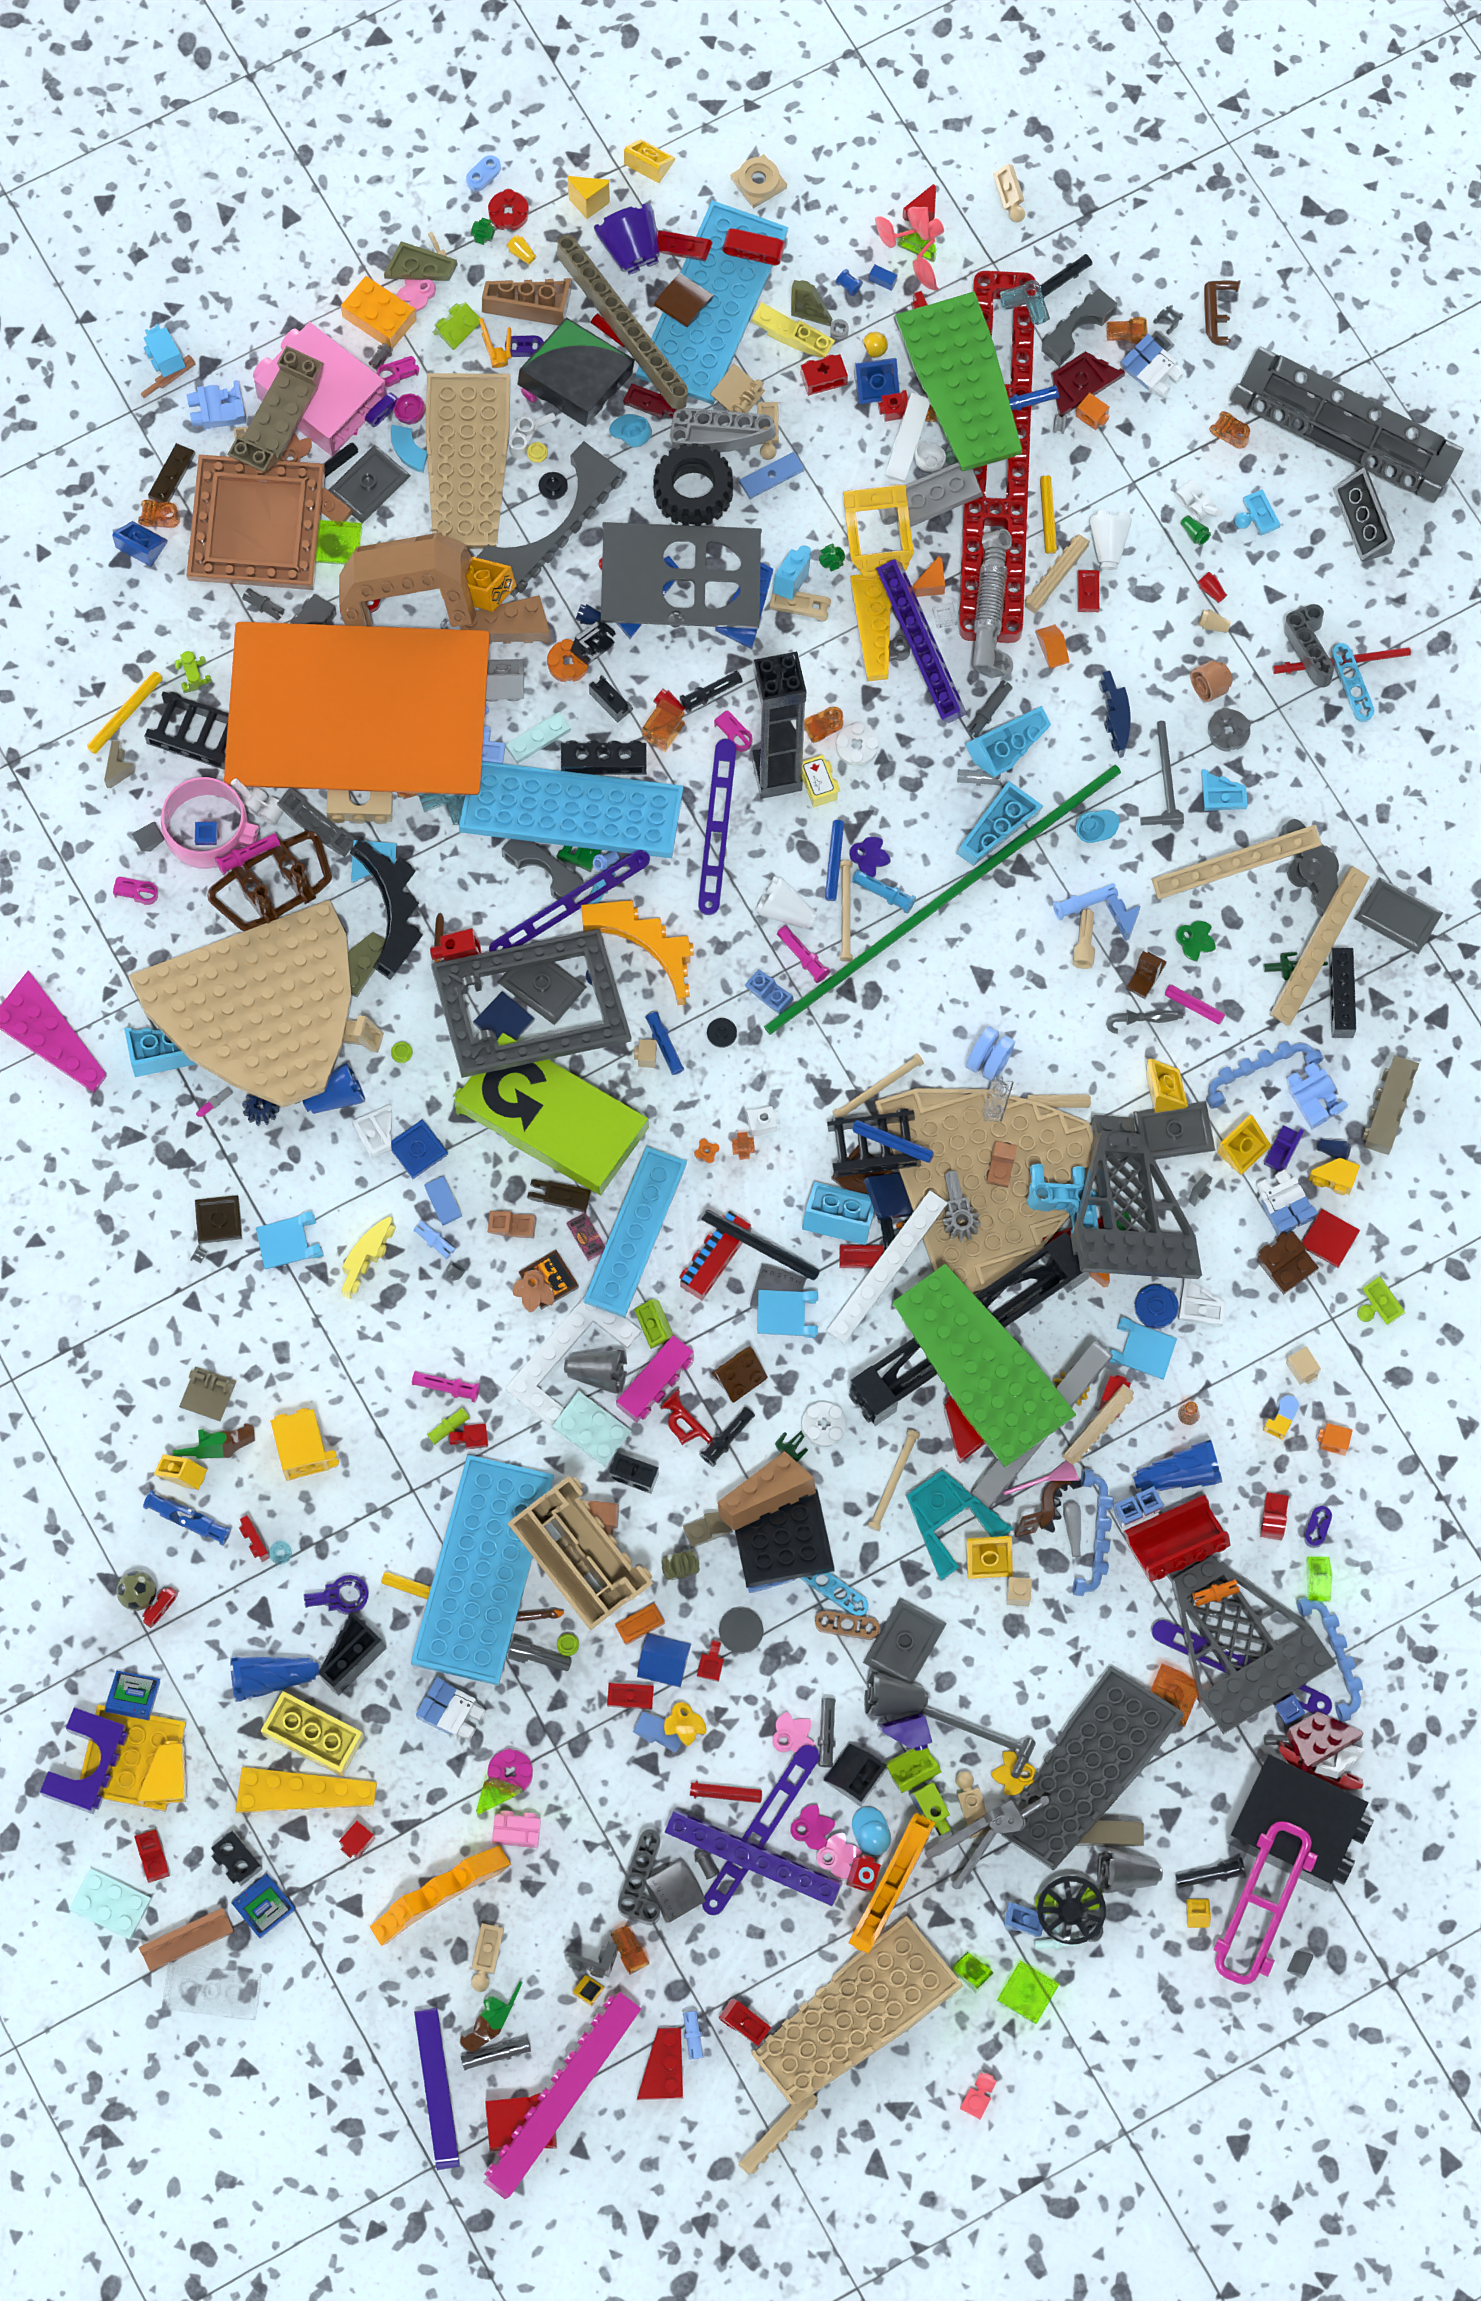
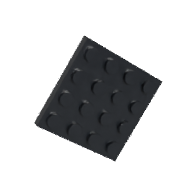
M815 1489L816 1493L813 1495L802 1496L799 1498V1501L793 1504L787 1503L779 1507L778 1511L759 1516L760 1519L735 1530L746 1588L835 1571L818 1489Z

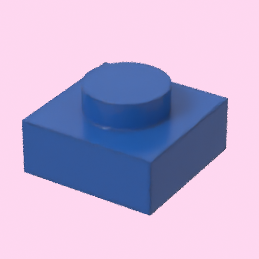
M195 822V845H217V822Z
M1293 1693L1274 1704L1285 1725L1305 1714Z

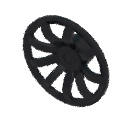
M1065 1876L1052 1881L1043 1890L1038 1901L1037 1914L1039 1922L1048 1936L1062 1944L1078 1945L1091 1940L1099 1933L1106 1918V1905L1103 1895L1092 1882L1078 1876ZM1070 1882L1083 1884L1076 1898H1072ZM1061 1883H1064L1066 1899L1064 1900L1052 1890ZM1089 1887L1097 1898L1082 1904L1080 1901ZM1047 1894L1058 1903V1908L1043 1907ZM1100 1904V1917L1085 1913V1909ZM1043 1913L1058 1914L1059 1918L1047 1926ZM1082 1919L1098 1923L1090 1934L1081 1922ZM1061 1923L1066 1924L1064 1938L1052 1932ZM1072 1925H1076L1084 1937L1070 1939Z

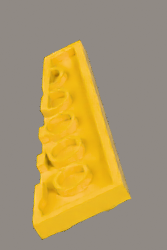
M862 574L850 576V583L867 682L886 680L889 674L891 601L879 575L865 577Z
M242 1767L235 1812L254 1813L296 1809L370 1807L375 1805L377 1782Z

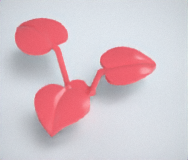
M911 207L908 209V218L914 229L897 234L894 233L893 225L889 220L882 216L875 217L878 234L882 242L890 248L896 246L895 238L916 232L924 241H929L917 255V259L913 260V269L916 277L925 287L935 291L939 290L932 266L922 256L936 242L935 238L944 233L941 221L935 218L929 222L928 207Z

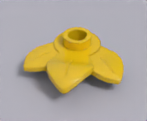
M679 1702L672 1707L671 1715L665 1719L664 1731L665 1735L677 1734L683 1744L688 1747L693 1743L697 1734H706V1724L700 1715L693 1713L688 1704ZM680 1710L685 1713V1716L681 1714Z
M1005 1751L1002 1753L1004 1765L996 1768L991 1773V1777L997 1783L1005 1785V1795L1014 1796L1021 1793L1025 1786H1029L1034 1782L1033 1777L1036 1774V1770L1031 1764L1025 1763L1022 1772H1027L1029 1777L1023 1778L1020 1775L1017 1779L1013 1778L1011 1772L1017 1761V1756L1015 1752Z

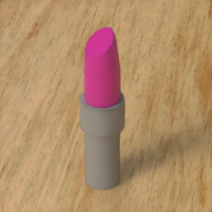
M226 1087L219 1094L210 1098L196 1112V1115L202 1117L213 1108H217L221 1102L233 1094L229 1087Z

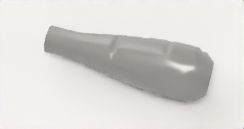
M1067 1503L1064 1506L1063 1514L1072 1557H1080L1081 1510L1077 1503Z

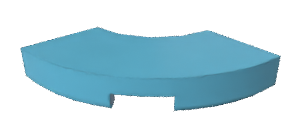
M392 425L391 442L394 451L406 466L424 473L427 451L415 444L412 438V428Z

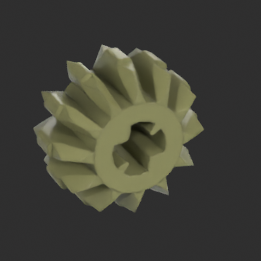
M693 1551L675 1553L664 1557L661 1561L662 1572L667 1580H679L693 1576L700 1570L699 1559L696 1552Z

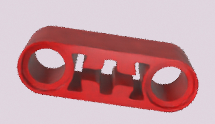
M728 229L722 251L734 257L770 265H779L785 248V242L770 236L738 229Z

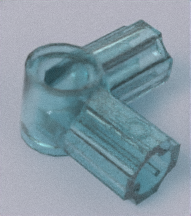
M1029 280L1022 286L999 292L1004 311L1026 304L1033 325H1039L1050 320L1041 292V286L1037 281ZM1033 289L1037 294L1031 296L1027 294V291Z
M418 794L424 812L446 805L453 825H460L464 804L462 795Z

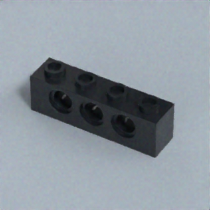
M567 741L566 743H561V771L591 775H647L646 743L641 741H631L630 743H621L619 741H610L608 743H599L598 741H588L587 743ZM581 754H585L588 756L584 760H580L577 758ZM606 754L609 758L602 760L599 756ZM623 754H627L630 756V758L624 760L621 759L620 756Z
M1332 948L1329 954L1332 1038H1354L1356 1032L1353 948Z

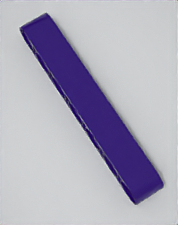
M430 2008L414 2011L436 2169L438 2171L460 2167L438 2009Z

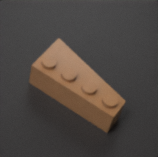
M564 278V281L545 279V282H532V280L516 283L513 280L486 281L482 295V313L559 326L566 316L571 295V278Z
M540 595L501 604L493 612L484 609L475 611L476 615L472 624L459 626L460 630L488 631L490 635L489 644L492 642L511 644V642L533 643L536 641L551 643L550 631Z
M784 1451L717 1502L719 1518L735 1531L760 1519L759 1516L768 1512L774 1513L778 1511L779 1507L787 1503L793 1504L799 1501V1498L802 1496L815 1494L814 1477Z

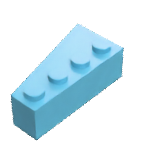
M1008 781L956 854L971 865H976L1037 816L1043 805Z
M124 1028L135 1077L196 1065L161 1030H152V1028L132 1030V1028Z

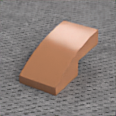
M490 1211L487 1232L501 1236L534 1238L537 1217L535 1215L513 1214L507 1211Z

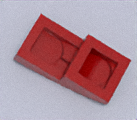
M157 1830L134 1836L148 1883L169 1877L170 1873Z

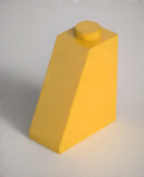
M167 1741L165 1745H159L138 1795L140 1805L186 1802L184 1747L182 1744H178V1741Z

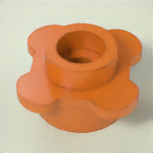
M701 1139L699 1141L700 1146L694 1152V1156L707 1163H713L715 1154L719 1151V1145L709 1143L707 1139Z

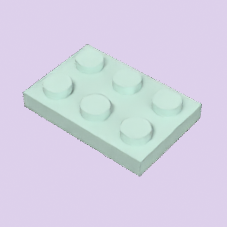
M580 1391L575 1394L552 1425L553 1429L604 1467L631 1433L629 1428Z
M90 1868L69 1910L131 1940L152 1899Z

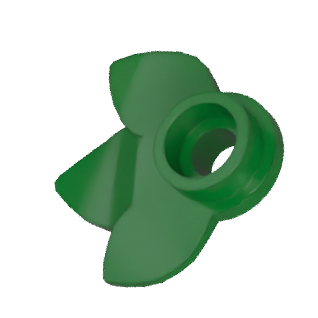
M1195 921L1190 926L1183 925L1177 929L1176 941L1182 945L1183 953L1188 959L1197 962L1200 952L1208 953L1216 949L1213 938L1208 935L1212 928L1209 923ZM1187 932L1190 938H1186L1184 933Z

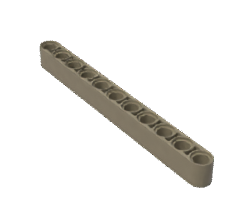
M570 235L559 237L557 257L667 403L677 410L686 407L688 399L687 385L576 239Z

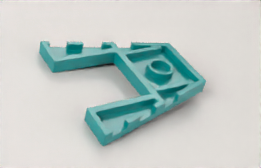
M943 1470L906 1495L940 1581L958 1570L959 1566L935 1535L934 1531L966 1508L971 1510L990 1537H1003L1013 1530L1012 1526L1000 1519L996 1513L989 1510L979 1499L967 1492L962 1485Z

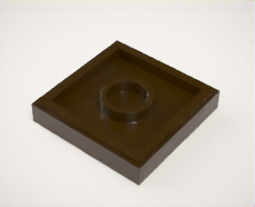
M238 1195L195 1200L199 1244L242 1239Z

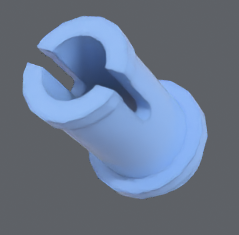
M609 851L603 855L598 854L594 857L593 866L596 870L604 871L608 866L619 861V855L614 851Z

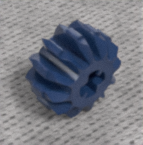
M246 1095L247 1102H243L242 1106L245 1108L243 1111L244 1116H249L248 1122L252 1123L256 1120V1125L260 1126L261 1121L268 1125L269 1118L271 1120L276 1119L274 1113H279L280 1111L277 1104L255 1095L253 1097ZM263 1105L264 1109L259 1110L258 1106Z

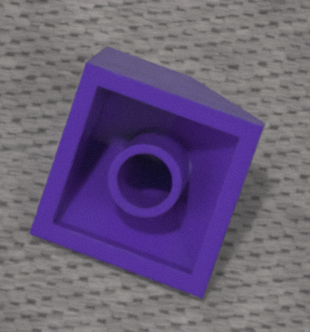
M921 1713L877 1725L878 1730L910 1749L914 1748L915 1751L928 1748L927 1744L933 1743L926 1716Z

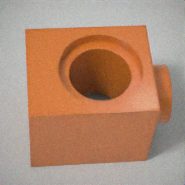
M1089 393L1077 407L1076 417L1096 431L1100 425L1104 426L1108 421L1110 406Z
M1327 1423L1324 1429L1320 1428L1317 1441L1321 1442L1319 1449L1345 1456L1353 1430Z

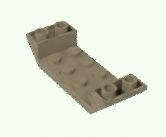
M289 346L285 347L277 362L280 370L243 438L237 436L227 454L264 473L279 462L318 390L324 365L323 362Z

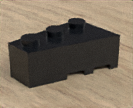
M352 1611L343 1630L341 1629L333 1649L331 1648L318 1672L323 1682L338 1696L387 1649L382 1639Z

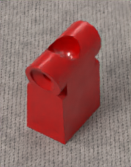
M540 2093L531 2097L485 2101L490 2152L500 2151L505 2144L510 2145L514 2139L511 2137L518 2125L521 2127L527 2120L524 2116L532 2106L536 2108L540 2102L537 2099ZM556 2132L545 2148L557 2149Z

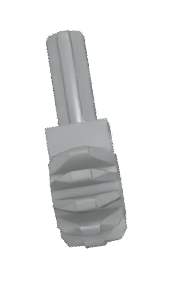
M949 1171L944 1175L950 1201L947 1203L948 1211L945 1215L947 1218L943 1220V1224L947 1226L945 1233H951V1239L959 1236L960 1242L963 1241L964 1236L970 1241L972 1239L971 1234H978L977 1228L981 1225V1222L977 1220L979 1214H972L973 1207L969 1206L968 1197L963 1198L957 1172ZM962 1219L968 1224L966 1226H959L956 1222Z

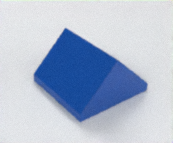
M896 358L855 363L854 379L859 404L880 402L881 396L900 393Z
M134 521L115 530L112 534L115 548L150 567L168 542L167 539Z
M648 1633L641 1652L637 1677L681 1688L691 1643Z

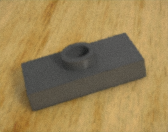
M1207 1173L1202 1176L1192 1189L1189 1203L1194 1207L1211 1192L1209 1187L1212 1177Z

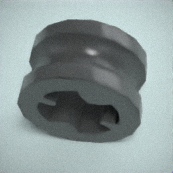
M1088 1921L1084 1926L1086 1929L1089 1926L1092 1928L1093 1925L1096 1926L1098 1923ZM1103 1927L1100 1929L1099 1935L1097 1937L1094 1936L1088 1942L1099 1941L1103 1935Z

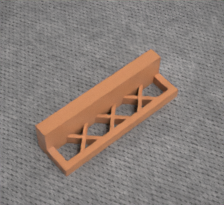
M221 1908L138 1948L144 1957L149 1971L152 1972L234 1933V1930L226 1912Z

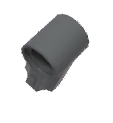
M896 636L890 641L889 661H904L910 656V645L905 636ZM897 646L906 647L903 651H898L895 648Z

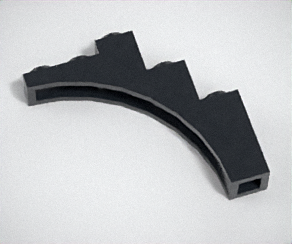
M358 840L350 854L364 865L375 880L381 892L386 910V937L381 954L373 968L391 980L423 936L416 926L406 923L419 902L416 901L412 894L405 893L403 888L416 871L411 864L399 858L395 864H392L387 856L377 853L369 843Z

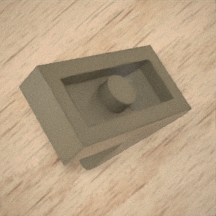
M111 741L104 778L107 788L114 787L135 772L132 763L123 762L125 750L122 749L119 741Z
M719 1512L706 1513L703 1519L683 1526L691 1548L733 1532L719 1518Z

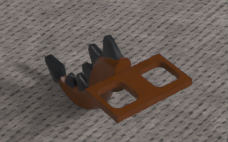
M1081 1480L1052 1481L1042 1493L1041 1511L1022 1516L1014 1534L1015 1537L1035 1533L1039 1526L1041 1529L1051 1533L1055 1532L1053 1520H1060L1062 1518L1061 1514L1055 1509L1061 1506V1501L1055 1497H1062L1063 1494L1060 1488L1063 1491H1067L1068 1485L1073 1490L1083 1487L1081 1486ZM1036 1517L1035 1520H1031V1521H1027V1522H1026V1520H1028V1519H1030V1518ZM1033 1527L1030 1530L1021 1532L1023 1529Z

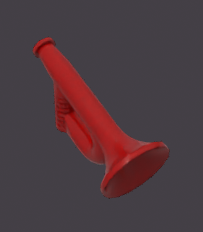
M678 1389L660 1407L661 1410L670 1409L674 1411L668 1418V1427L678 1437L681 1445L699 1436L709 1444L713 1438L682 1406L680 1390ZM683 1419L693 1430L686 1434L678 1426L677 1420Z

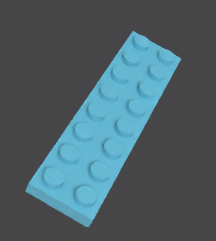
M646 1146L584 1298L585 1304L625 1318L686 1168L687 1161Z

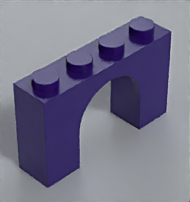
M74 1707L66 1730L68 1733L97 1744L101 1753L100 1764L91 1776L81 1780L69 1779L48 1771L40 1793L43 1797L94 1814L95 1809L99 1810L102 1804L103 1797L101 1794L103 1789H107L112 1776L109 1774L112 1767H116L119 1762V1749L121 1745L124 1746L126 1744L129 1733H127L125 1725Z

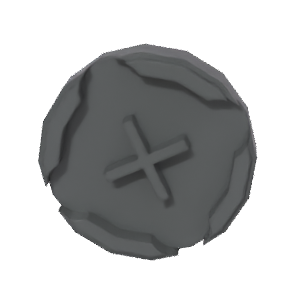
M741 1608L727 1613L719 1626L720 1641L726 1649L737 1654L750 1653L756 1649L762 1640L764 1632L762 1621L757 1614Z

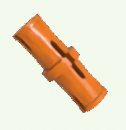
M1234 1579L1218 1586L1214 1584L1209 1589L1193 1593V1600L1197 1601L1195 1605L1200 1607L1212 1601L1219 1602L1224 1597L1240 1593L1239 1586H1236L1238 1584L1237 1581Z

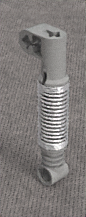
M1006 529L985 533L982 538L983 548L986 552L984 564H982L980 569V583L977 594V611L974 622L976 642L973 669L989 678L1008 675L1013 671L1011 657L996 649L997 636L1001 633L1007 579L1005 557L1007 549L1012 544L1011 535Z

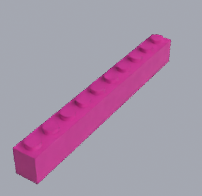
M621 1992L615 1996L610 1995L603 2004L605 2010L601 2015L599 2013L596 2014L590 2023L593 2026L588 2033L584 2032L578 2039L579 2047L576 2051L571 2050L566 2056L564 2062L567 2064L562 2071L558 2069L551 2078V2081H553L549 2089L545 2087L537 2098L540 2102L536 2108L532 2106L524 2116L527 2119L522 2127L518 2125L511 2135L514 2139L510 2145L505 2144L498 2153L500 2157L496 2164L492 2163L485 2171L484 2175L487 2177L483 2183L502 2198L507 2199L512 2195L642 2008Z

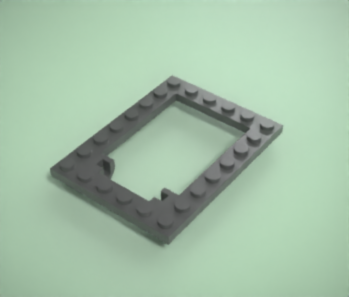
M600 929L431 964L461 1078L631 1042V1034ZM584 956L604 1024L502 1046L498 1045L496 1034L491 1030L480 1031L477 1033L476 1038H474L462 995L467 994V987L470 985H474L476 992L481 991L480 977ZM489 1039V1043L482 1044L484 1040Z

